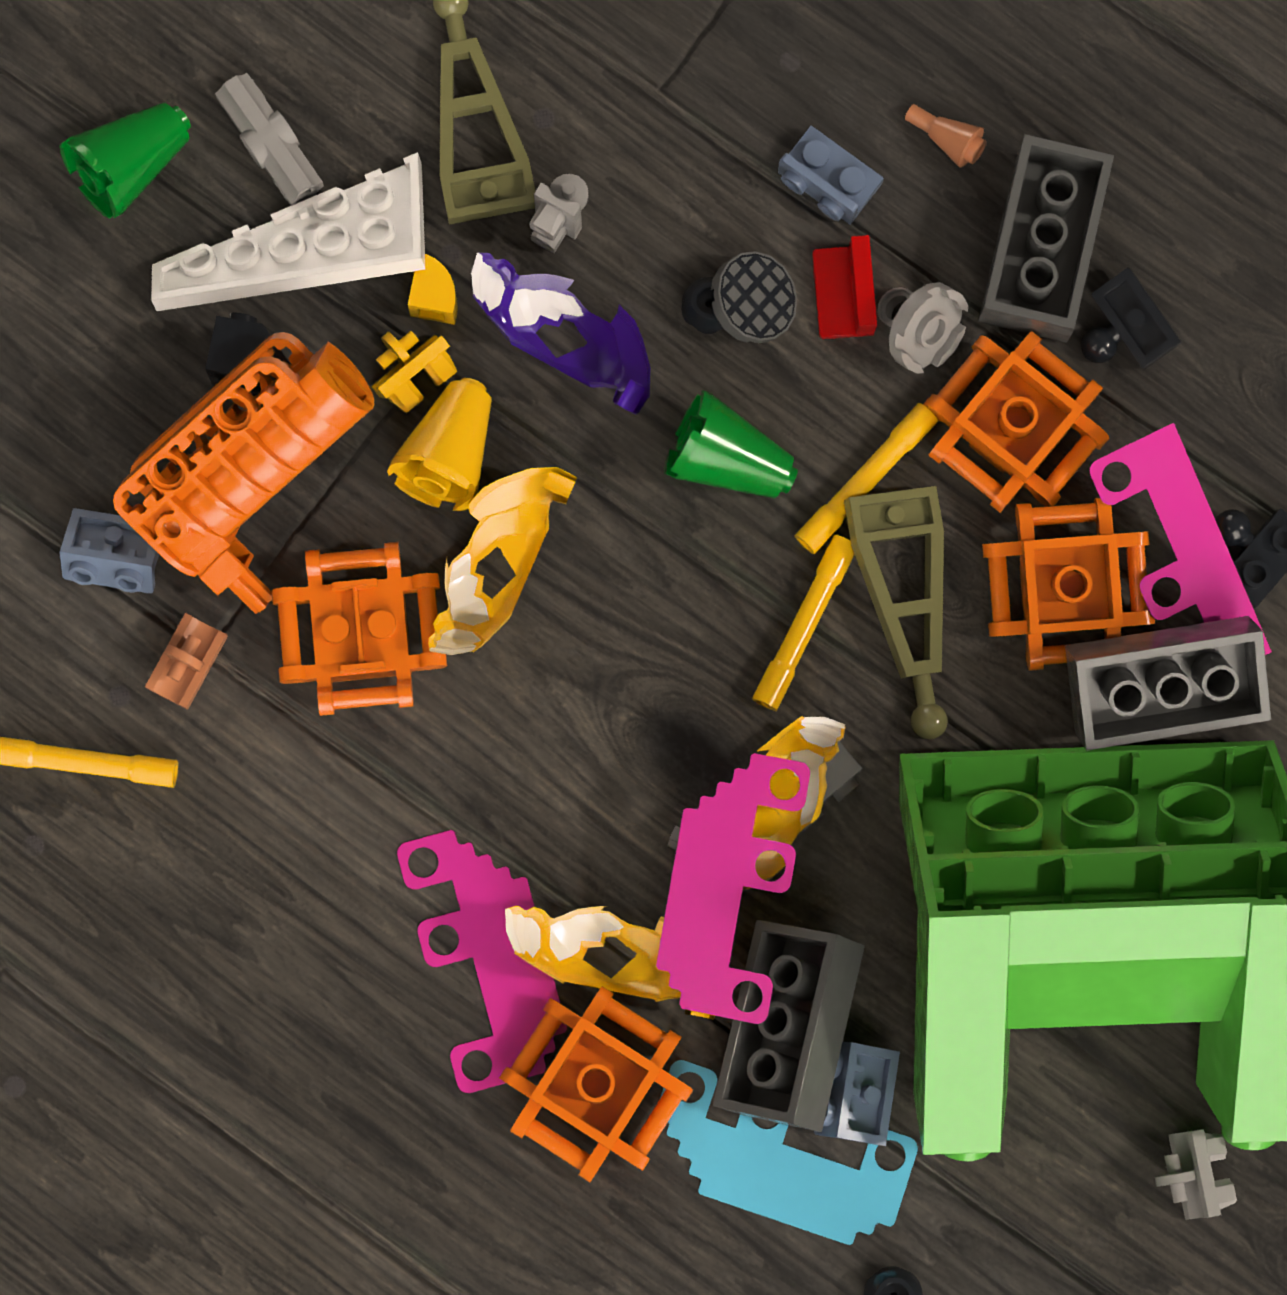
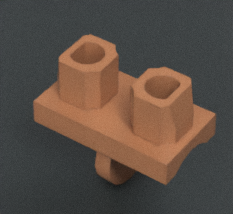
M185 613L145 688L188 710L228 637L227 634Z

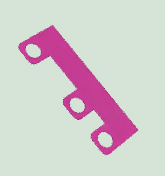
M1174 423L1099 458L1091 464L1090 476L1100 499L1107 505H1114L1147 489L1177 558V561L1146 575L1140 582V591L1152 617L1157 620H1163L1197 604L1204 623L1249 616L1261 628ZM1112 462L1124 463L1131 472L1129 485L1120 492L1109 491L1102 482L1103 470ZM1164 577L1175 579L1181 589L1180 598L1174 605L1169 607L1159 606L1152 598L1153 585ZM1263 633L1265 655L1272 651Z

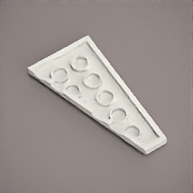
M418 152L403 158L405 165L386 173H382L379 168L365 174V182L346 190L334 187L271 214L272 221L251 230L248 225L232 231L233 237L211 247L202 243L152 264L151 301L156 311L425 270L422 163Z

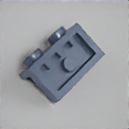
M812 125L789 154L785 153L782 156L778 167V173L782 175V182L790 190L800 195L804 192L819 202L817 206L826 216L835 221L843 219L849 225L852 224L884 180L881 175Z
M73 508L60 549L62 577L81 585L95 584L119 588L130 593H153L155 567L159 553L120 515Z
M842 1042L822 1133L814 1131V1134L886 1146L900 1052L858 1043Z

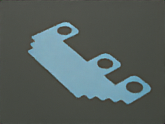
M678 1060L671 1065L669 1074L675 1078H678L683 1073L693 1072L698 1074L705 1084L704 1094L698 1101L693 1103L680 1102L668 1121L669 1127L667 1130V1136L680 1141L679 1156L688 1158L692 1162L689 1174L701 1179L698 1189L700 1195L847 1245L853 1244L857 1232L868 1235L872 1234L877 1223L889 1227L894 1225L918 1151V1146L914 1139L888 1130L887 1140L900 1143L905 1150L904 1164L895 1171L883 1170L875 1160V1151L878 1145L868 1144L860 1170L783 1145L788 1125L778 1123L771 1129H763L753 1122L752 1117L741 1114L736 1128L707 1119L706 1115L717 1084L716 1074L708 1068L684 1060Z

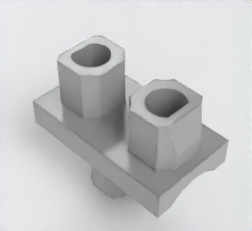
M563 174L551 183L550 188L540 183L534 193L536 213L529 223L530 228L534 230L531 234V241L555 253L565 235L574 240L577 238L582 229L581 210L586 206L589 199L588 187L583 179L574 174Z
M1204 1129L1168 1135L1172 1151L1171 1155L1164 1156L1168 1174L1154 1178L1156 1187L1170 1185L1173 1203L1182 1202L1185 1220L1221 1215L1220 1209L1236 1203L1235 1188L1230 1178L1214 1180L1211 1162L1226 1159L1227 1149L1223 1135L1205 1133Z

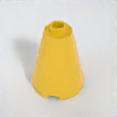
M462 378L461 380L451 381L391 460L387 473L389 476L393 473L397 475L394 484L412 498L433 507L439 508L442 501L455 503L452 511L469 509V503L478 494L492 402L490 395L486 392V387L482 383L471 378Z

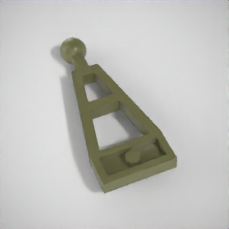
M433 0L435 12L439 17L445 19L450 42L441 44L439 173L449 225L535 208L534 193L536 191L527 153L477 38L467 39L463 15L468 9L469 0ZM470 59L484 93L454 98V61ZM492 111L514 162L454 173V118Z
M931 486L849 497L844 500L852 549L900 678L912 677L917 707L911 715V727L915 734L923 739L938 738L947 728L948 717L945 710L935 703L931 674L942 672L944 528L937 487ZM925 536L924 599L893 604L871 543ZM924 615V660L914 662L898 618Z

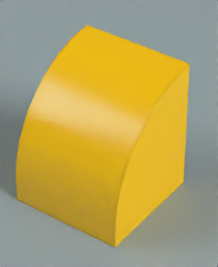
M425 254V270L414 271L408 300L410 316L455 325L458 304L451 275L438 260Z

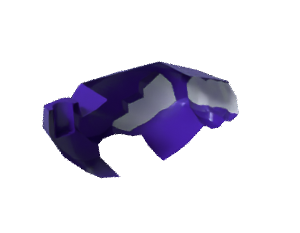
M477 253L471 273L473 298L511 345L589 387L616 389L613 403L638 415L650 397L651 367L642 335L635 320L620 305L611 323L592 314L573 293L567 290L574 282L573 279L550 274L519 276L514 266L506 259L496 260L490 253ZM563 320H567L575 324L587 344L556 358L536 332L544 324L560 327Z

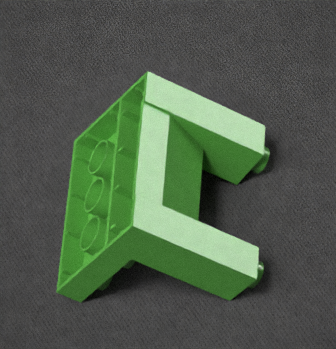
M1274 740L1111 746L1087 751L1084 747L900 754L899 806L918 907L913 1095L923 1155L944 1154L958 1161H975L986 1157L991 1152L1001 1151L1008 1091L1010 1029L1201 1022L1196 1085L1221 1124L1223 1138L1231 1145L1244 1150H1262L1269 1148L1276 1141H1287V775Z

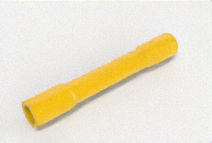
M917 403L892 430L889 438L838 493L826 505L820 507L794 535L796 540L810 553L815 554L840 528L843 520L846 518L844 500L849 497L867 495L903 455L911 451L936 425L938 419L934 413L925 405Z
M839 535L832 537L816 569L815 579L774 660L769 663L752 697V700L759 705L773 711L778 710L794 678L795 668L835 588L841 583L855 555L850 540Z
M0 737V765L20 768L38 767L128 779L134 783L172 788L176 784L178 760L144 755H118L37 744L30 740Z

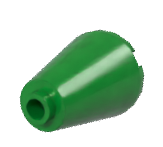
M163 102L69 137L60 144V154L69 174L71 175L75 171L78 172L84 183L78 188L86 199L103 216L109 219L113 216L115 219L127 210L189 141L188 130L191 128V124L186 114L178 106L171 107Z
M705 390L701 391V395L697 394L688 407L675 434L678 436L676 443L678 452L669 449L664 465V474L674 479L769 498H776L780 492L787 494L798 473V469L793 467L794 457L713 394Z

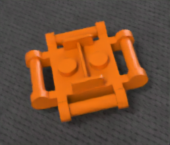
M1033 331L1010 354L988 337L981 335L972 345L973 352L937 395L931 394L923 404L934 413L938 421L950 427L928 456L938 464L943 461L992 500L990 505L999 513L1006 508L1022 486L1031 492L1033 497L1044 506H1055L1061 498L1059 492L1091 453L1095 449L1100 450L1109 440V435L1084 414V411L1100 394L1103 387L1093 379L1091 382H1088L1044 347L1041 344L1042 338ZM1030 358L1078 397L1075 400L1027 363L1026 360ZM987 363L997 367L998 369L961 413L952 407L954 402ZM1072 427L1080 434L1081 438L1044 481L1034 472ZM961 437L970 443L969 446L1000 472H1006L1011 476L1004 486L954 447Z
M1095 498L1094 503L1032 508L1031 503L1016 504L1015 517L1018 541L982 544L983 558H988L993 622L988 623L989 637L1026 634V662L1029 671L1043 670L1044 665L1067 663L1065 645L1043 646L1042 633L1104 629V639L1120 637L1121 627L1155 624V618L1150 614L1140 591V582L1147 575L1145 545H1149V533L1145 531L1114 534L1112 506L1105 504L1100 498ZM1094 521L1096 523L1097 535L1035 540L1034 526ZM1126 547L1130 612H1123L1118 556V548ZM1020 555L1024 620L1011 621L1006 556Z
M399 542L384 543V548L320 554V549L305 551L308 586L281 587L272 590L273 605L278 606L283 667L278 669L279 682L292 684L317 681L320 716L333 715L337 709L399 703V708L414 707L412 672L447 667L446 654L429 651V638L435 633L433 623L438 616L436 590L440 589L439 574L422 573L402 577ZM386 566L387 579L377 580L376 578L340 581L327 585L323 583V572ZM417 593L423 651V653L410 655L405 594ZM310 603L315 664L301 665L296 605ZM397 677V685L333 691L332 682Z
M601 986L582 1017L549 998L542 1009L546 1012L517 1059L511 1068L506 1066L499 1076V1079L530 1098L510 1132L521 1139L525 1135L580 1170L578 1175L589 1183L610 1151L643 1171L650 1160L647 1157L649 1151L681 1100L686 1102L693 1092L691 1087L662 1069L682 1037L672 1030L666 1033L612 998L614 993ZM603 1014L656 1048L657 1051L651 1060L595 1026L600 1015ZM561 1023L573 1030L539 1084L535 1085L526 1078ZM653 1082H656L666 1090L630 1146L619 1139V1136ZM541 1108H546L597 1141L598 1144L590 1155L536 1120L535 1118Z

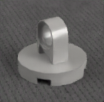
M941 282L926 284L915 292L903 287L887 291L878 303L877 313L879 319L891 329L889 334V350L895 362L917 374L924 373L922 368L929 364L935 367L942 365L954 353L964 336L966 326L962 325L960 321L962 310L968 312V304L961 293ZM904 302L894 320H892L894 308L899 303Z

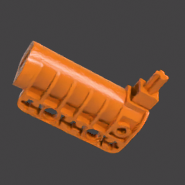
M285 332L274 333L139 454L131 466L130 474L122 481L114 494L113 503L115 510L174 568L192 577L198 575L217 596L229 587L257 614L264 610L268 603L272 601V591L248 568L254 555L235 537L240 526L373 409L374 397L372 391L357 367L330 342H327L319 351L313 354L292 334ZM273 346L278 350H282L285 347L291 350L292 353L288 358L291 363L290 365L284 360L281 361L273 357L275 353L272 348ZM259 381L261 392L253 396L250 391ZM227 399H231L234 404L224 413L222 404ZM194 440L196 444V450L192 454L186 455V453L183 451H185ZM167 458L170 462L159 473L157 463L161 459ZM129 492L132 494L140 492L146 497L143 501L145 508L139 503L133 507L127 503L130 496Z

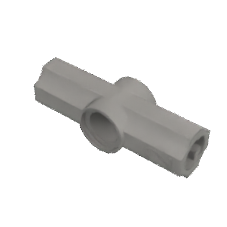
M248 73L240 76L236 75L223 83L222 87L215 93L217 100L241 133L239 137L260 169H266L285 200L292 206L315 196L324 187L323 181L298 147L300 143L278 110L273 111L265 96Z

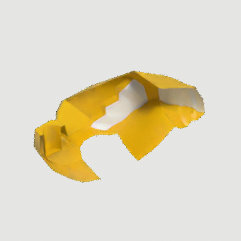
M559 467L530 468L501 478L482 488L469 503L470 514L479 523L472 534L468 546L451 562L449 568L446 560L445 590L448 609L440 613L433 623L435 633L429 638V651L447 655L466 652L474 653L510 619L549 530L548 515L550 503L555 501L566 505L577 477ZM498 547L516 576L493 598H490L482 591L484 576L475 573L478 562Z
M801 716L757 750H769L766 756L805 763L810 769V779L805 805L799 811H788L757 805L752 837L791 845L799 832L819 817L827 789L825 777L827 770L826 762L832 760L839 752L838 741L844 738L845 724L826 717ZM780 769L772 775L770 790L776 798L789 800L799 791L800 781L792 770ZM773 850L762 852L755 863L757 874L765 881H769L785 867V860L782 855ZM743 886V890L751 888Z
M513 906L505 909L506 932L514 949V954L563 984L564 982L599 989L603 986L609 991L654 999L656 1002L681 997L680 990L672 989L669 986L670 973L658 970L656 967L664 917H660L654 931L642 926L629 924L611 912L601 910L607 906L577 909L555 919L551 918L545 910L537 907L524 910L519 906ZM606 937L617 938L636 953L635 957L612 978L583 960L588 948L604 947ZM685 1009V1014L712 1020L715 1018V1015Z

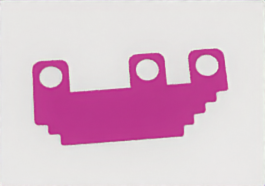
M754 753L751 755L750 764L747 769H734L731 783L720 781L717 784L714 797L702 796L697 810L691 808L683 810L656 963L658 970L670 973L669 986L672 989L680 990L679 1005L682 1009L754 1024H760L768 1017L773 990L771 979L764 974L730 968L729 964L743 886L776 893H783L791 886L796 859L795 849L787 843L752 837L757 805L788 811H799L804 807L810 779V769L803 762ZM780 769L792 770L800 781L798 793L789 800L776 798L770 790V779ZM764 851H776L785 860V872L776 881H765L756 872V860ZM743 981L754 982L762 991L761 1005L755 1011L743 1012L733 1002V990Z
M453 830L405 842L398 848L397 856L406 886L410 889H420L452 880L460 911L426 919L419 924L417 932L424 959L428 965L440 967L473 958L493 1036L461 1044L453 1048L450 1058L457 1085L461 1091L473 1093L505 1084L504 1081L499 1079V1076L506 1066L511 1068L545 1015L546 1012L542 1009L549 998L560 1003L554 978L515 955L506 932L505 909L519 906L524 910L535 907L528 880L525 877L511 878L509 868L506 866L496 869L493 866L491 856L488 854L476 856L473 844L465 843L460 845ZM422 847L433 850L439 861L436 872L426 878L415 876L408 866L411 853ZM448 925L456 930L459 936V944L454 952L448 955H439L430 948L429 935L435 927ZM561 1023L554 1036L565 1033L567 1026ZM554 1036L528 1077L542 1074L546 1071L544 1056L555 1051ZM474 1050L485 1052L492 1061L491 1073L481 1081L468 1079L462 1071L463 1058Z

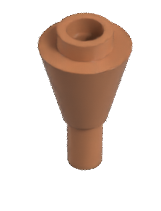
M915 104L906 113L905 120L927 132L928 136L959 168L964 167L968 162L974 164L985 149L986 140L982 138L984 133L982 127L941 116L936 117Z

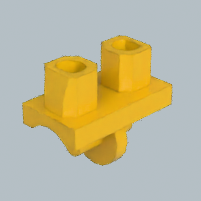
M409 331L400 340H397L390 332H387L381 337L387 350L375 360L383 370L396 360L399 364L375 382L371 388L379 397L388 398L402 412H409L424 399V396L410 380L423 369L434 384L439 386L457 372L451 357L445 351L450 345L442 335L439 337L433 335L409 355L407 351L419 342L416 335Z

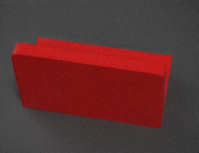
M869 235L851 236L849 247L815 249L812 253L819 337L821 339L874 336L877 327Z

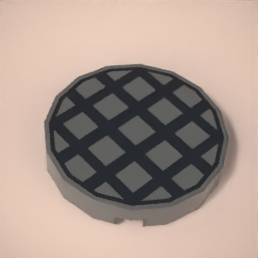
M757 251L740 253L720 265L712 279L711 290L714 289L715 299L712 302L714 314L723 329L739 341L765 343L776 339L788 330L796 316L797 295L794 282L785 267L770 255Z

